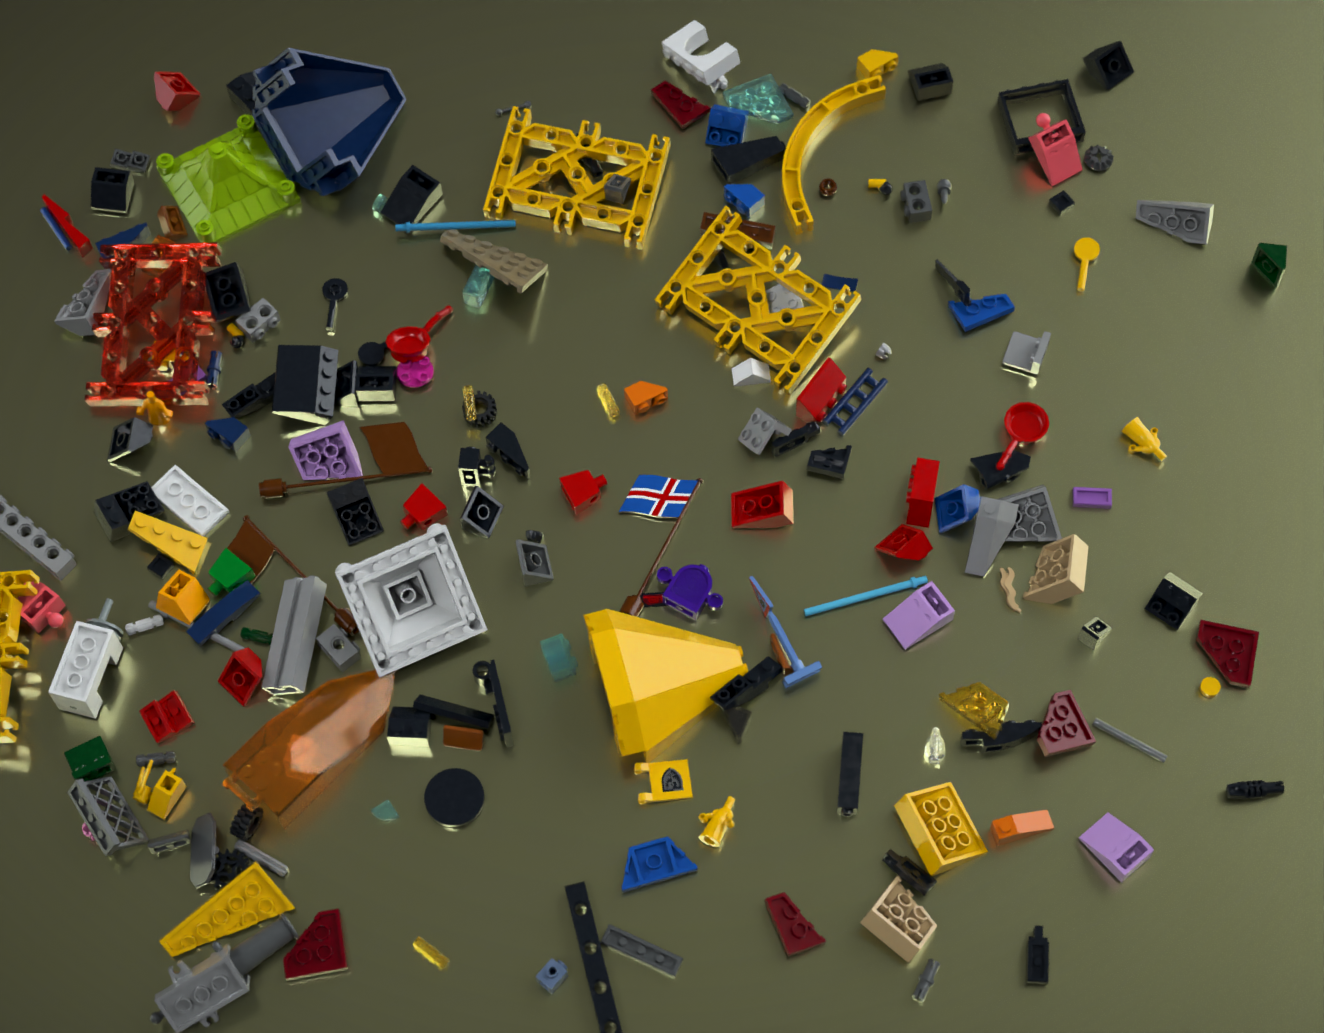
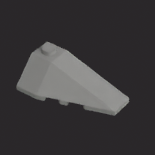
M1137 200L1136 219L1165 230L1171 235H1176L1186 242L1207 244L1213 221L1214 204Z
M112 269L95 271L83 284V290L71 297L73 299L72 302L60 309L54 322L79 336L96 335L103 320L113 274Z

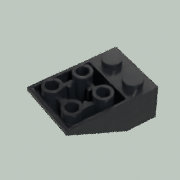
M412 165L400 178L380 213L396 224H406V222L416 224L443 195L441 183Z
M363 478L326 492L348 546L384 531Z
M148 481L96 499L94 504V514L110 542L132 533L128 530L135 511L154 518L165 511Z

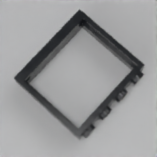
M1068 79L999 92L997 103L1014 155L1034 152V149L1028 137L1017 138L1007 105L1056 95H1063L1073 125L1071 130L1075 136L1076 143L1084 142L1086 131Z

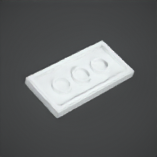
M174 465L151 487L159 502L198 535L205 536L229 513V510L177 465Z

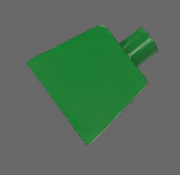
M225 548L209 570L208 574L214 582L207 589L216 597L223 589L230 593L248 580L250 582L256 575L252 568Z

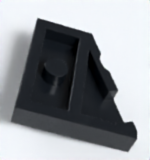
M847 445L846 449L835 450L834 447L827 448L826 450L811 451L806 470L844 479L852 446Z

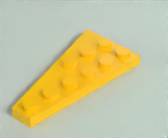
M255 861L163 936L159 942L174 957L222 936L275 917L285 911L295 909V907L257 861Z

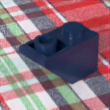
M234 417L209 420L205 423L207 434L211 438L219 439L225 448H231L236 452L251 436L248 427Z

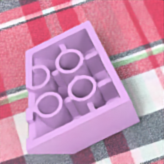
M344 420L292 438L288 447L303 480L342 479L363 476L358 452Z

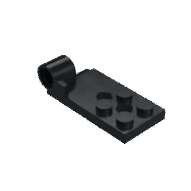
M490 660L491 663L479 661L474 664L472 669L474 680L478 685L484 686L486 695L494 694L496 704L493 705L501 742L505 741L506 747L514 746L495 660ZM481 671L488 672L485 676L478 675Z

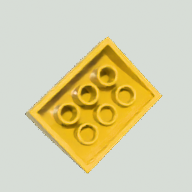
M951 782L907 793L894 805L930 876L949 871L988 852Z

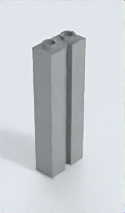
M310 575L303 579L295 577L284 582L262 683V689L272 695L304 693L327 587V584L317 576Z

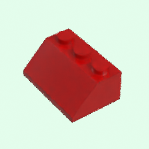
M828 357L797 397L796 416L807 423L812 421L821 423L826 416V411L829 408H833L838 395H842L847 388L846 376L831 358Z

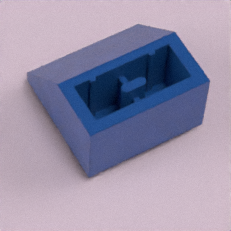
M714 104L710 110L705 143L717 146L742 143L749 111Z

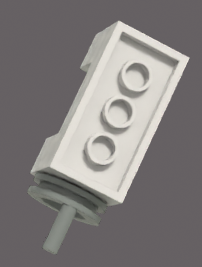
M106 598L98 619L89 618L85 623L79 621L75 623L48 691L60 710L95 719L102 704V699L97 692L107 664L117 665L123 650L120 643L123 631L116 625L106 621L114 602L112 599Z

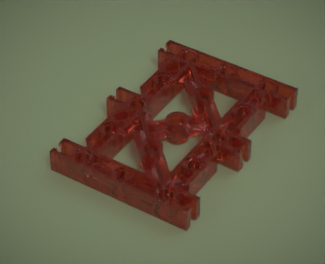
M217 242L101 245V253L106 257H109V255L114 256L113 258L99 257V263L103 268L111 269L108 306L113 313H93V318L100 327L92 324L94 334L97 337H104L101 376L106 382H86V390H89L91 394L100 392V395H85L84 400L90 407L142 406L147 396H144L145 393L152 391L155 397L162 400L165 405H208L209 400L205 393L209 394L210 387L205 381H196L200 342L196 336L215 335V328L210 323L201 325V322L211 321L216 323V317L211 311H203L206 273L202 267H221V261L217 257V255H222V249ZM136 268H167L157 278L150 279L146 283V288L133 299ZM182 281L178 322L170 328L151 307L157 302L166 300L169 291ZM135 321H138L157 341L152 346L143 348L139 353V357L126 368L130 326ZM175 350L173 381L139 382L150 371L159 369L161 361ZM152 355H154L153 359L148 361V359L152 357ZM183 391H187L184 395L180 396ZM205 391V393L200 392V395H194V392Z

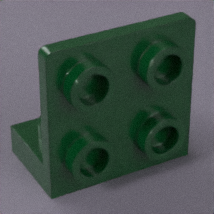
M97 736L64 752L75 781L78 779H83L84 782L95 780L116 770L101 736Z

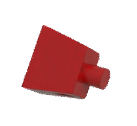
M589 470L559 478L560 487L575 515L580 514L601 499L599 488L608 485L603 474L593 478Z
M421 483L403 504L406 516L400 523L406 530L414 524L421 530H424L448 515L447 507Z

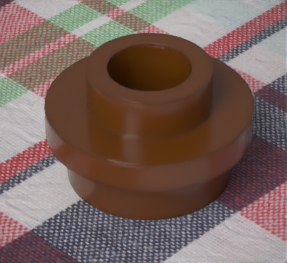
M830 178L824 179L819 185V191L825 196H832L837 191V184Z

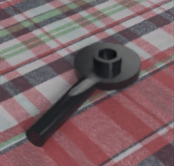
M339 278L329 279L322 287L323 296L330 301L326 330L332 331L334 328L337 302L343 300L348 294L346 282Z
M386 341L381 344L376 342L363 344L358 350L360 362L366 366L380 364L384 359V350L388 348Z

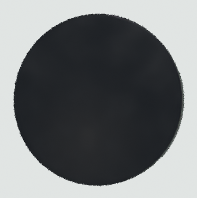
M451 768L439 772L429 781L425 789L424 802L428 814L435 822L452 828L474 821L483 809L485 795L480 780L473 773L465 769Z

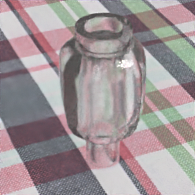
M937 727L932 728V735L928 737L925 747L926 757L931 764H940L941 759L945 755V742L940 736V729Z

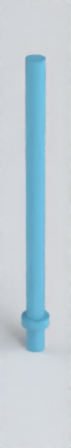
M926 575L918 578L911 577L910 580L803 609L804 615L807 617L911 587L915 589L918 585L928 583Z

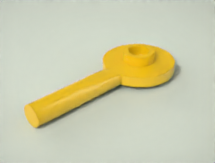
M1088 237L1079 239L1074 246V254L1081 260L1077 290L1080 292L1085 291L1088 264L1090 261L1095 260L1100 252V246L1097 241Z

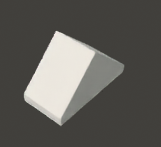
M749 358L732 368L734 387L771 383L769 364Z

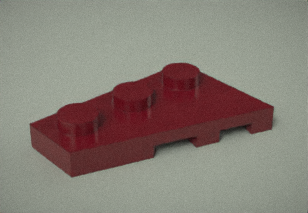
M666 80L651 89V94L682 129L705 116L711 110L710 106L701 104L693 96L692 98L683 93V90Z
M785 892L765 899V904L788 957L824 945L827 942L823 936L816 932L811 922L804 918L799 908Z

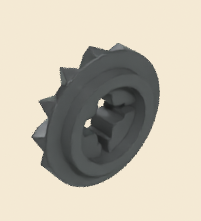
M1098 144L1086 150L1084 160L1089 168L1102 171L1112 165L1114 156H1112L1111 150L1106 148V145L1102 147ZM1097 153H1099L1100 156L1102 157L1101 160H1100V162H1099L1098 157H1096V156H1097Z

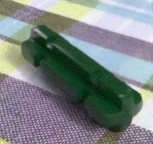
M243 627L240 636L243 639L248 640L250 638L252 641L264 644L268 642L271 645L273 634L269 635L268 632Z

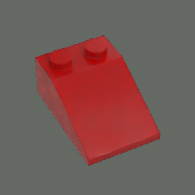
M782 480L731 493L732 528H778L794 524L793 490Z

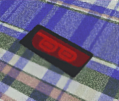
M664 592L642 593L640 598L644 603V607L668 606L662 602Z

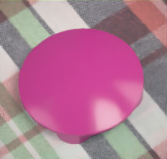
M427 356L413 363L411 360H407V363L400 362L396 370L398 380L403 385L412 388L427 384L434 373L433 365Z

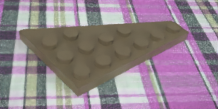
M449 229L441 234L440 242L449 246L452 250H460L463 252V257L480 268L489 269V274L503 281L506 285H514L518 288L517 292L519 293L524 292L547 271L548 264L543 263L542 260L526 257L523 253L511 252L506 247L494 246L489 241L477 240L474 236L460 234L454 229Z

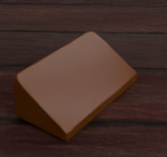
M161 206L157 216L166 242L187 237L188 234L178 206Z
M772 633L770 635V644L778 664L782 666V674L784 676L794 672L791 662L777 635Z
M444 725V746L482 751L485 739L482 730Z

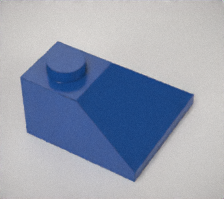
M963 484L935 497L939 533H944L972 520L978 511L980 502L978 489Z

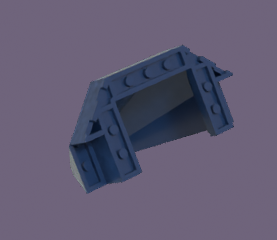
M289 47L273 59L269 65L253 70L256 85H253L255 109H252V117L287 180L296 181L301 184L300 186L310 191L315 190L319 192L321 196L340 191L361 175L407 100L390 68Z

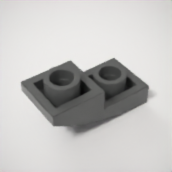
M115 148L110 167L132 172H145L150 155L134 150L132 153Z

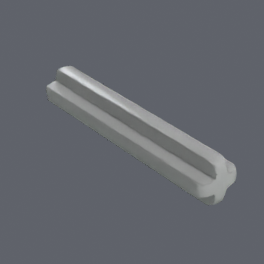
M241 839L236 842L234 848L237 851L243 852L245 856L257 861V863L279 876L284 877L288 872L286 865Z

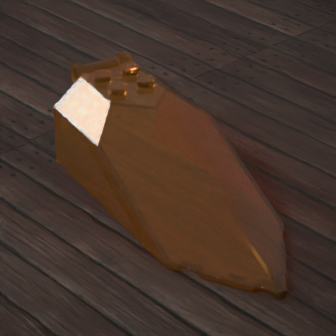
M376 670L328 680L268 721L226 761L223 767L228 777L223 781L222 785L237 795L251 812L264 802L274 812L281 827L286 829L384 732L386 713L389 710L394 687V675L397 671L395 670L379 677ZM240 780L257 796L252 799L236 782Z

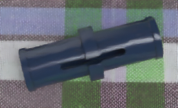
M211 351L210 363L206 370L208 375L205 386L210 388V384L213 382L212 389H216L218 387V377L222 370L220 364L223 354L218 351L216 358V351Z

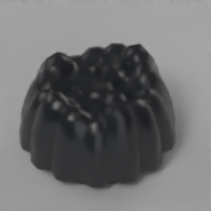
M526 531V538L529 541L532 540L540 543L544 537L543 532Z

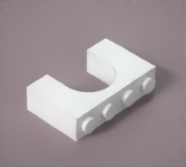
M696 20L662 41L665 57L673 60L677 66H681L688 74L691 73L699 82L702 81L707 86L740 64L737 49L727 42L709 54L702 56L690 55L695 49L709 41L705 27Z

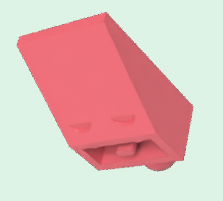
M1040 113L1036 117V123L1043 130L1028 137L1051 186H1054L1083 169L1075 136L1067 119L1050 126V116L1046 113Z
M32 581L31 585L38 590L37 595L17 597L22 603L20 619L38 634L48 624L53 628L60 627L64 619L59 612L66 605L60 596L40 581L38 584H34V581Z

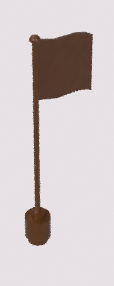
M405 422L359 427V429L365 435L373 458L383 474L287 485L286 481L282 482V478L269 479L259 482V492L261 498L284 497V493H287V489L349 482L360 478L365 480L429 472L430 474L433 469L427 466L421 457L413 434Z
M248 515L243 517L244 523L227 549L252 568L256 577L250 581L251 584L265 569L274 551L302 578H307L249 519ZM324 596V600L336 611L334 621L337 625L343 628L347 634L351 636L356 635L359 629L351 610L348 607L338 609Z

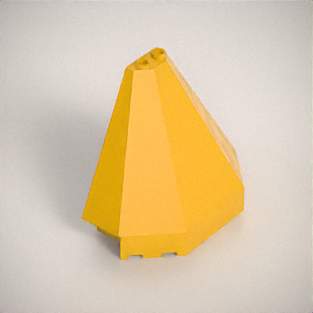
M607 608L583 615L588 631L590 651L594 664L598 663L612 714L615 742L618 752L622 754V757L643 751L646 763H651L718 706L710 699L714 693L738 674L744 676L748 672L747 664L742 663L743 651L741 645L736 646L734 643Z

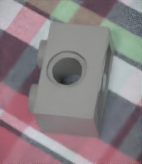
M333 624L320 634L316 641L318 646L343 673L361 659L359 654L360 648L354 641L350 642L347 639L348 635L343 628L338 629ZM338 645H344L340 650L335 649Z

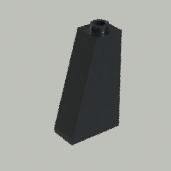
M777 136L713 148L711 149V160L726 183L734 184L782 161L786 146Z
M843 732L837 813L844 817L857 815L863 733Z

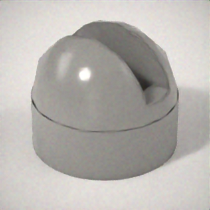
M883 343L875 355L881 359H887L889 357L886 355V352L891 354V348Z

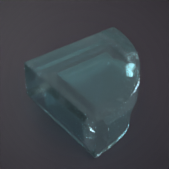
M389 800L371 810L381 820L391 821L399 818Z

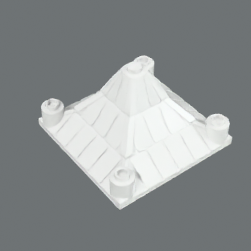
M432 524L427 529V533L354 565L341 563L336 568L335 575L341 585L371 657V662L379 677L487 631L446 525Z

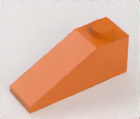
M1048 810L1009 815L993 820L990 826L997 847L1054 829Z

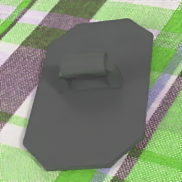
M210 812L198 817L191 831L190 880L195 888L209 883L215 870V855L219 852V848L215 846L216 820Z

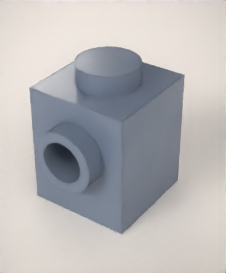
M551 958L535 976L536 981L550 994H553L567 979V966L562 961L558 960L556 962Z

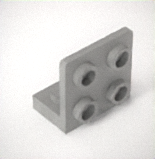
M1014 331L1002 363L1038 375L1049 345L1051 333L1044 331L1042 338H1034Z
M757 407L742 430L738 440L760 455L773 432L778 435L783 433L789 436L792 429L773 415Z

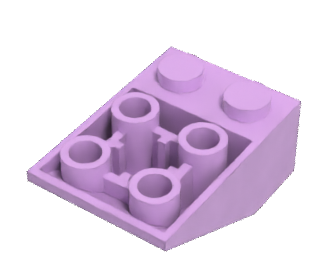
M933 581L911 594L886 615L883 621L906 650L952 621L955 610Z
M1109 812L1079 837L1082 843L1121 883L1145 863L1154 851L1138 833Z

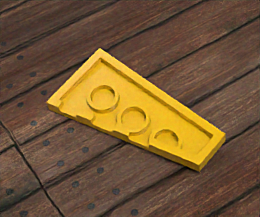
M138 511L134 512L128 530L148 544H152L158 548V551L167 554L174 559L173 561L189 569L188 571L191 573H195L208 538Z

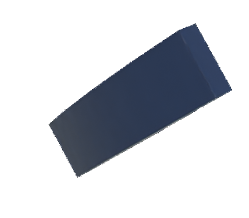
M248 580L209 609L186 632L202 646L215 632L218 634L231 620L235 621L261 593Z

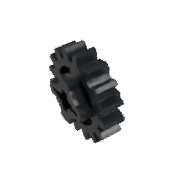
M228 849L225 850V854H222L220 851L218 852L219 857H215V870L210 879V883L215 884L214 888L216 890L222 889L228 884L224 883L225 881H232L250 866L248 865L250 861L248 858H245L243 852L239 855L236 849L232 853ZM228 869L232 870L230 874L227 872Z

